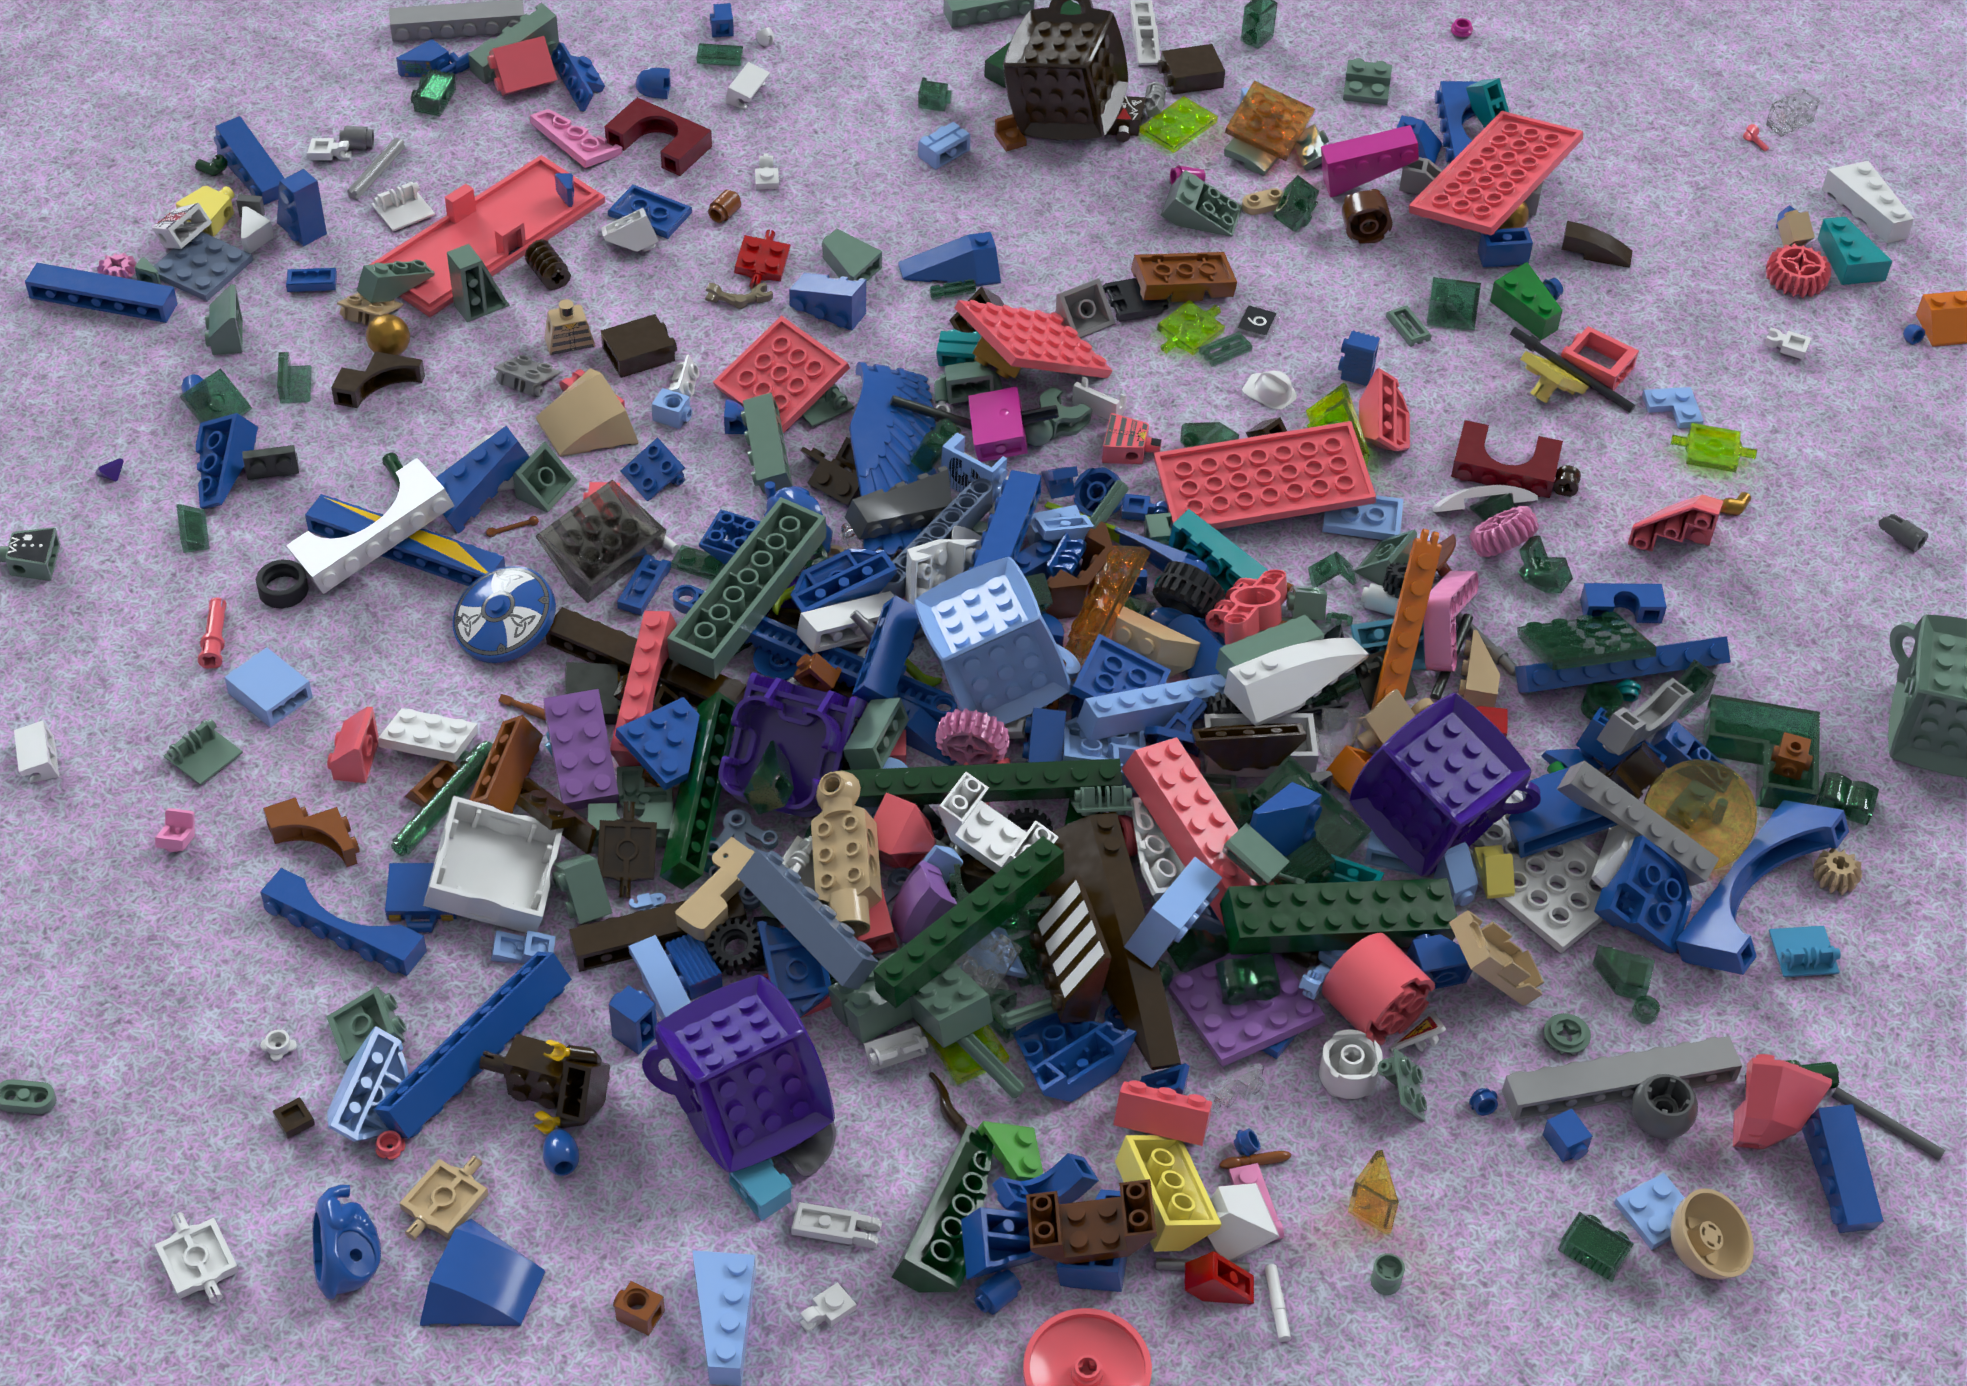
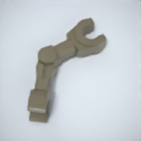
M709 283L706 288L708 294L705 297L706 301L716 303L722 300L730 305H734L738 309H742L752 302L763 303L772 300L773 292H766L767 284L760 283L751 289V293L737 295L723 292L719 285Z

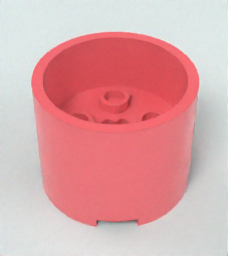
M1375 933L1357 942L1339 958L1324 980L1322 995L1356 1030L1365 1033L1368 1039L1372 1042L1375 1040L1380 1046L1385 1043V1037L1396 1032L1401 1034L1420 1017L1429 1004L1426 997L1429 991L1431 992L1435 989V983L1385 934Z

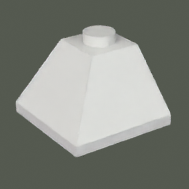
M644 208L601 228L605 241L637 252L640 250L643 252L649 251L656 246V242H659Z

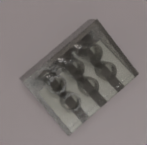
M611 480L538 533L536 539L568 585L589 603L637 567L646 554L653 555L661 549L667 530L614 480Z

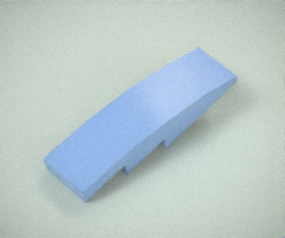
M656 935L629 946V953L642 974V981L654 1000L656 1010L662 1020L676 1010L691 1003Z

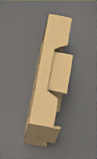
M1469 910L1449 922L1471 970L1522 1006L1543 995L1542 991L1537 989V987L1542 985L1544 981L1529 950L1522 952L1520 947L1509 940L1512 938L1510 933L1493 921L1480 928L1483 921Z

